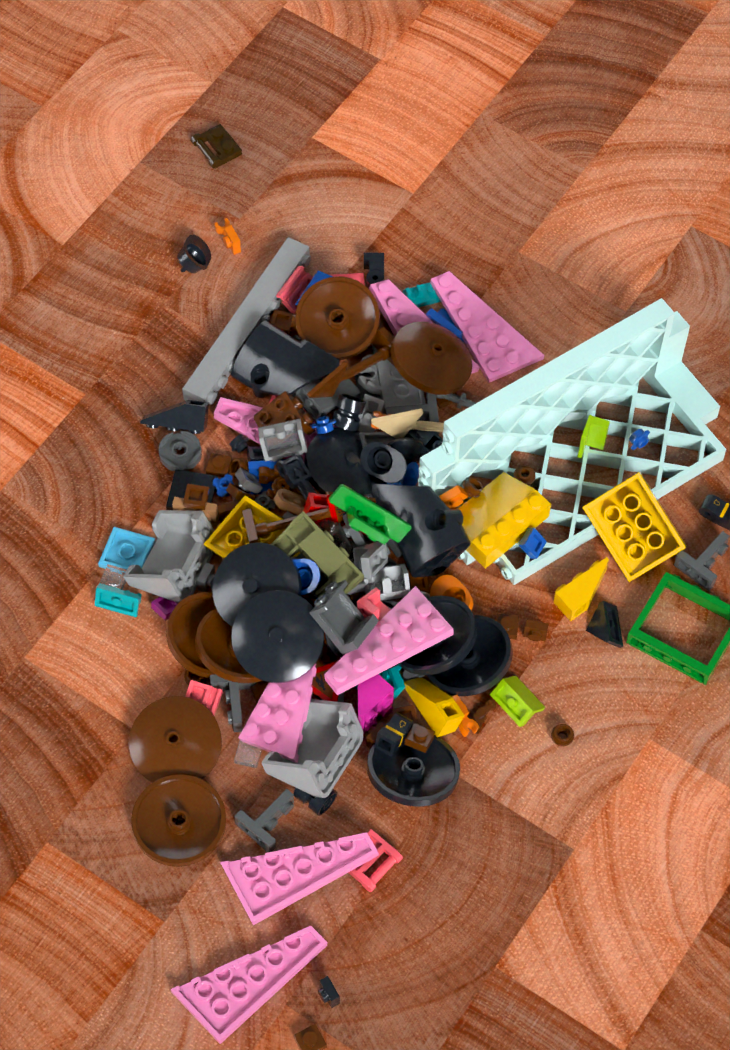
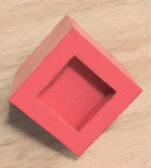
M377 587L357 601V609L364 618L374 614L380 621L391 610L380 601V590Z

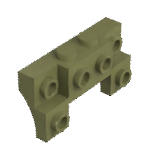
M304 511L293 519L285 531L270 544L283 550L291 558L300 552L306 559H310L317 564L320 574L327 581L315 592L318 598L326 593L325 588L334 581L337 583L343 580L347 581L348 584L343 589L347 595L364 580V574L348 559L349 554L341 546L338 548L333 543L334 539L331 534L326 530L323 532Z

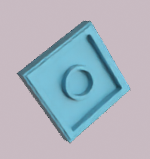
M113 527L98 565L101 568L125 574L130 565H139L142 569L156 542L155 538Z

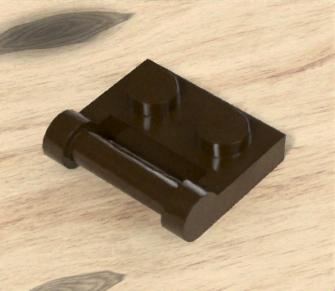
M221 124L201 134L193 135L190 140L209 160V165L213 169L242 155V149ZM208 141L219 156H215L205 142Z

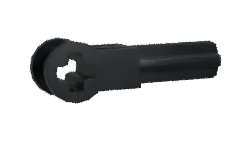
M297 452L284 461L279 460L276 462L279 474L285 479L291 490L298 488L305 500H307L309 492L316 493L310 484L312 474Z

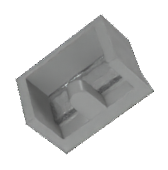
M301 419L258 428L259 441L265 461H278L283 457L292 456L295 452L299 455L307 452V443Z
M405 564L384 566L371 579L364 578L363 580L366 583L365 595L377 587L380 590V601L403 598L410 592L409 575Z

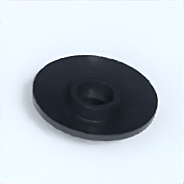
M399 438L387 444L402 453L407 466L411 462L420 463V457L426 454L425 445L414 438Z

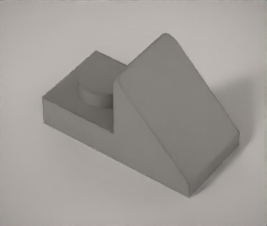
M365 394L363 400L366 402L363 414L358 416L361 420L357 431L374 432L375 429L370 424L371 419L377 417L373 416V411H380L385 414L386 401Z
M375 542L353 549L355 566L362 570L366 579H371L388 563L386 544Z

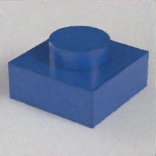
M534 527L526 530L518 545L531 559H537L547 541Z

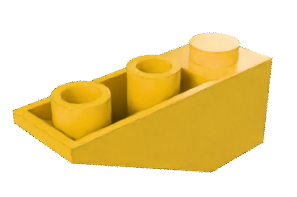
M607 557L602 561H595L589 570L584 573H578L567 585L562 584L556 589L554 604L570 622L588 610L607 570L609 561Z
M418 677L404 682L405 690L430 728L435 731L436 737L456 731L465 715L451 696L424 678Z

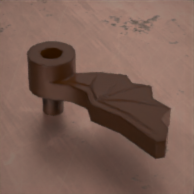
M488 699L486 707L477 709L476 714L473 715L474 721L479 725L477 734H479L482 724L487 719V713L496 708V702L493 699Z

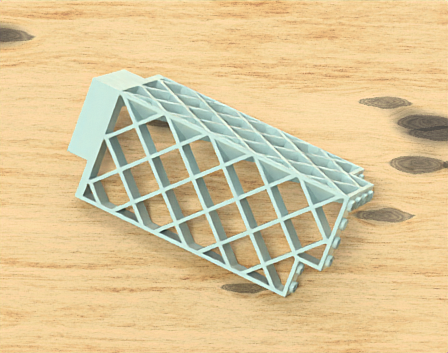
M661 298L444 421L442 445L420 457L418 486H430L440 496L457 485L464 488L462 483L464 480L467 481L470 476L494 480L505 472L513 477L516 469L509 468L514 451L545 456L542 474L535 473V481L530 486L539 488L538 492L541 495L543 489L576 494L573 513L550 509L549 517L543 521L545 523L570 527L569 538L559 545L546 542L539 557L530 561V557L526 554L524 566L517 570L504 554L493 562L494 564L497 563L501 568V573L506 580H510L513 585L519 583L599 535L587 515L577 514L580 497L598 498L612 489L613 486L583 481L586 463L619 469L617 485L622 482L624 470L637 473L640 471L642 474L656 476L655 487L651 490L656 498L659 499L723 461L726 448L706 426L707 423L717 418L720 405L682 363L690 325L678 311L674 312ZM643 377L658 396L637 393L639 380ZM600 401L630 407L627 423L608 420L610 424L607 435L625 438L622 455L589 449L590 446L586 445L581 459L578 458L579 447L552 442L554 430L557 426L584 430L589 415L595 416L597 404ZM640 408L667 413L664 430L632 424L634 409ZM672 413L690 434L669 431ZM643 429L644 432L649 430L648 442L662 444L659 461L627 456L629 437L636 430ZM667 445L699 451L697 462L690 467L665 463ZM704 451H706V453L708 454V456L705 458H703ZM549 457L581 462L582 467L579 480L547 475ZM662 477L670 478L665 482L661 483ZM468 497V498L464 499V500H463L464 502H463L461 505L457 506L456 509H458L460 506H462L465 502H467V501H468L470 498H472V497ZM575 528L583 529L581 532L574 535ZM520 541L509 549L525 553L518 545ZM466 550L458 557L466 565L476 560Z

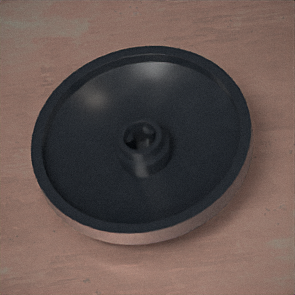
M340 427L334 428L331 432L318 434L311 441L305 453L304 464L312 474L311 484L320 494L326 495L327 491L335 492L340 484H344L364 497H371L374 483L387 484V482L367 473L362 467L360 457L363 447L359 431H349Z
M249 543L233 550L219 565L213 581V599L220 616L232 627L241 608L255 596L277 590L301 596L302 590L301 576L293 559L283 550L267 543Z
M279 590L265 592L249 600L237 614L231 636L235 656L242 667L252 676L270 683L290 682L309 672L318 661L324 645V631L310 614L314 607L297 594Z
M450 596L427 597L428 601L453 628V635L404 660L399 664L401 668L418 675L438 674L453 668L470 653L476 642L478 627L471 609L461 600Z
M474 615L478 633L472 650L453 668L438 674L427 675L430 682L446 694L453 696L476 695L496 685L507 673L513 657L511 640L507 631L500 623L486 616Z
M434 736L426 753L404 745V740L393 757L374 747L375 743L372 745L368 754L367 774L375 789L389 800L406 806H430L443 801L455 790L460 775L459 759L452 747L440 737ZM383 740V744L386 747H391V743Z

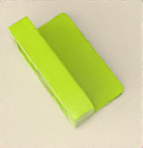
M589 415L581 437L578 458L582 459L586 445L600 450L604 449L610 421Z
M517 676L503 678L490 694L519 727L524 726L535 713L545 709V706Z

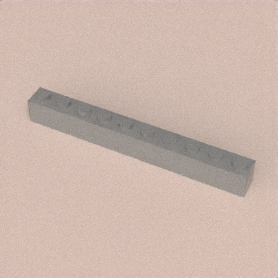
M289 237L286 239L182 388L185 401L209 402V405L215 402L218 391L226 386L234 363L249 336L263 321L269 322L273 311L278 310L281 299L276 297L278 292L298 266L307 267L311 261L309 246Z

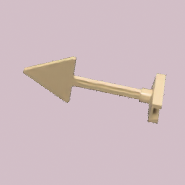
M422 409L371 419V423L396 439L403 438L410 429L443 432L444 423L417 421L423 414Z

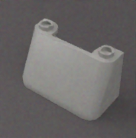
M159 510L152 522V529L157 536V540L142 569L139 565H130L123 577L131 587L179 603L184 598L193 595L197 587L198 576L205 563H209L214 554L213 551L204 546V543L215 530L203 511Z
M311 699L307 720L303 724L302 744H299L298 763L285 759L279 753L271 751L265 756L261 764L268 775L315 797L326 798L363 741V730L351 703Z

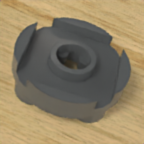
M190 432L169 433L159 444V459L171 471H189L201 460L202 448L199 439ZM183 448L184 454L178 455L175 450Z

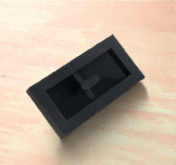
M605 601L599 602L586 631L606 643L619 648L623 647L617 606Z

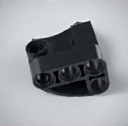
M263 321L242 347L232 368L231 377L243 385L252 388L253 394L258 398H265L270 394L279 396L284 391L293 394L300 388L328 376L340 365V361L309 341L302 340L300 342L271 323Z
M373 484L371 498H375L376 504L411 525V530L400 542L396 543L412 577L436 576L444 572L471 545L462 526L463 514L461 510L449 509L430 486Z

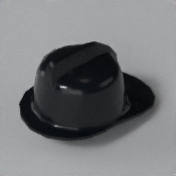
M189 235L186 238L182 249L177 255L178 261L181 264L180 271H188L195 274L200 270L207 269L211 260V252L208 245L200 237Z
M371 442L363 448L360 460L362 467L367 473L387 483H397L403 479L406 474L407 465L402 453L381 442Z

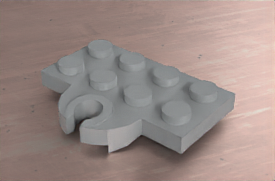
M372 345L373 354H375L378 350ZM367 355V356L363 357L362 360L366 359L367 357H369V356H371V355ZM388 360L380 361L358 373L359 375L369 373L372 376L371 378L359 376L358 383L364 390L372 394H379L381 399L386 401L385 413L386 407L426 404L424 392L408 383Z

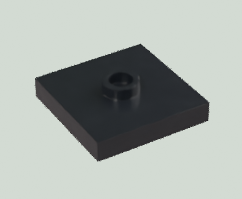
M175 470L166 510H173L174 497L184 498L187 484L209 487L210 492L207 503H212L216 490L212 482L218 476Z

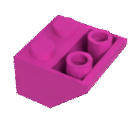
M379 674L358 684V720L363 734L371 726H376L377 721L381 717H387L393 709L394 688Z

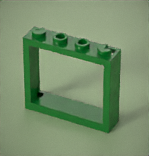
M665 572L629 631L626 643L706 685L730 645V628L708 665L695 660L644 633L640 629L665 588L729 621L730 605L723 602L718 596L702 591L697 585H691L683 581L679 576Z

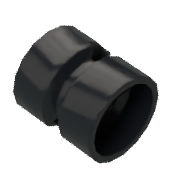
M340 394L336 405L339 409L334 411L332 419H336V423L333 425L345 430L357 431L361 420L358 416L363 414L366 402L348 394Z
M296 788L293 794L303 804L309 803L308 808L318 816H321L333 804L338 792L332 789L326 798H320Z

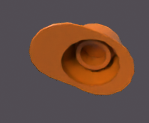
M440 576L431 586L430 597H454L464 602L472 611L474 605L472 596L468 589L454 576Z

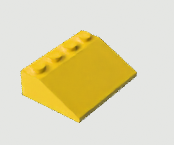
M640 471L582 507L629 582L682 551L687 546Z
M505 472L485 486L478 498L472 497L458 508L463 514L462 526L471 542L466 551L485 569L519 542L528 528H536L550 514V502L536 489Z
M244 496L206 540L204 546L225 558L236 548L249 544L242 510L251 508L257 524L264 522L268 524L283 519L247 496ZM285 529L260 537L261 543L271 544ZM300 552L296 553L293 557H297Z

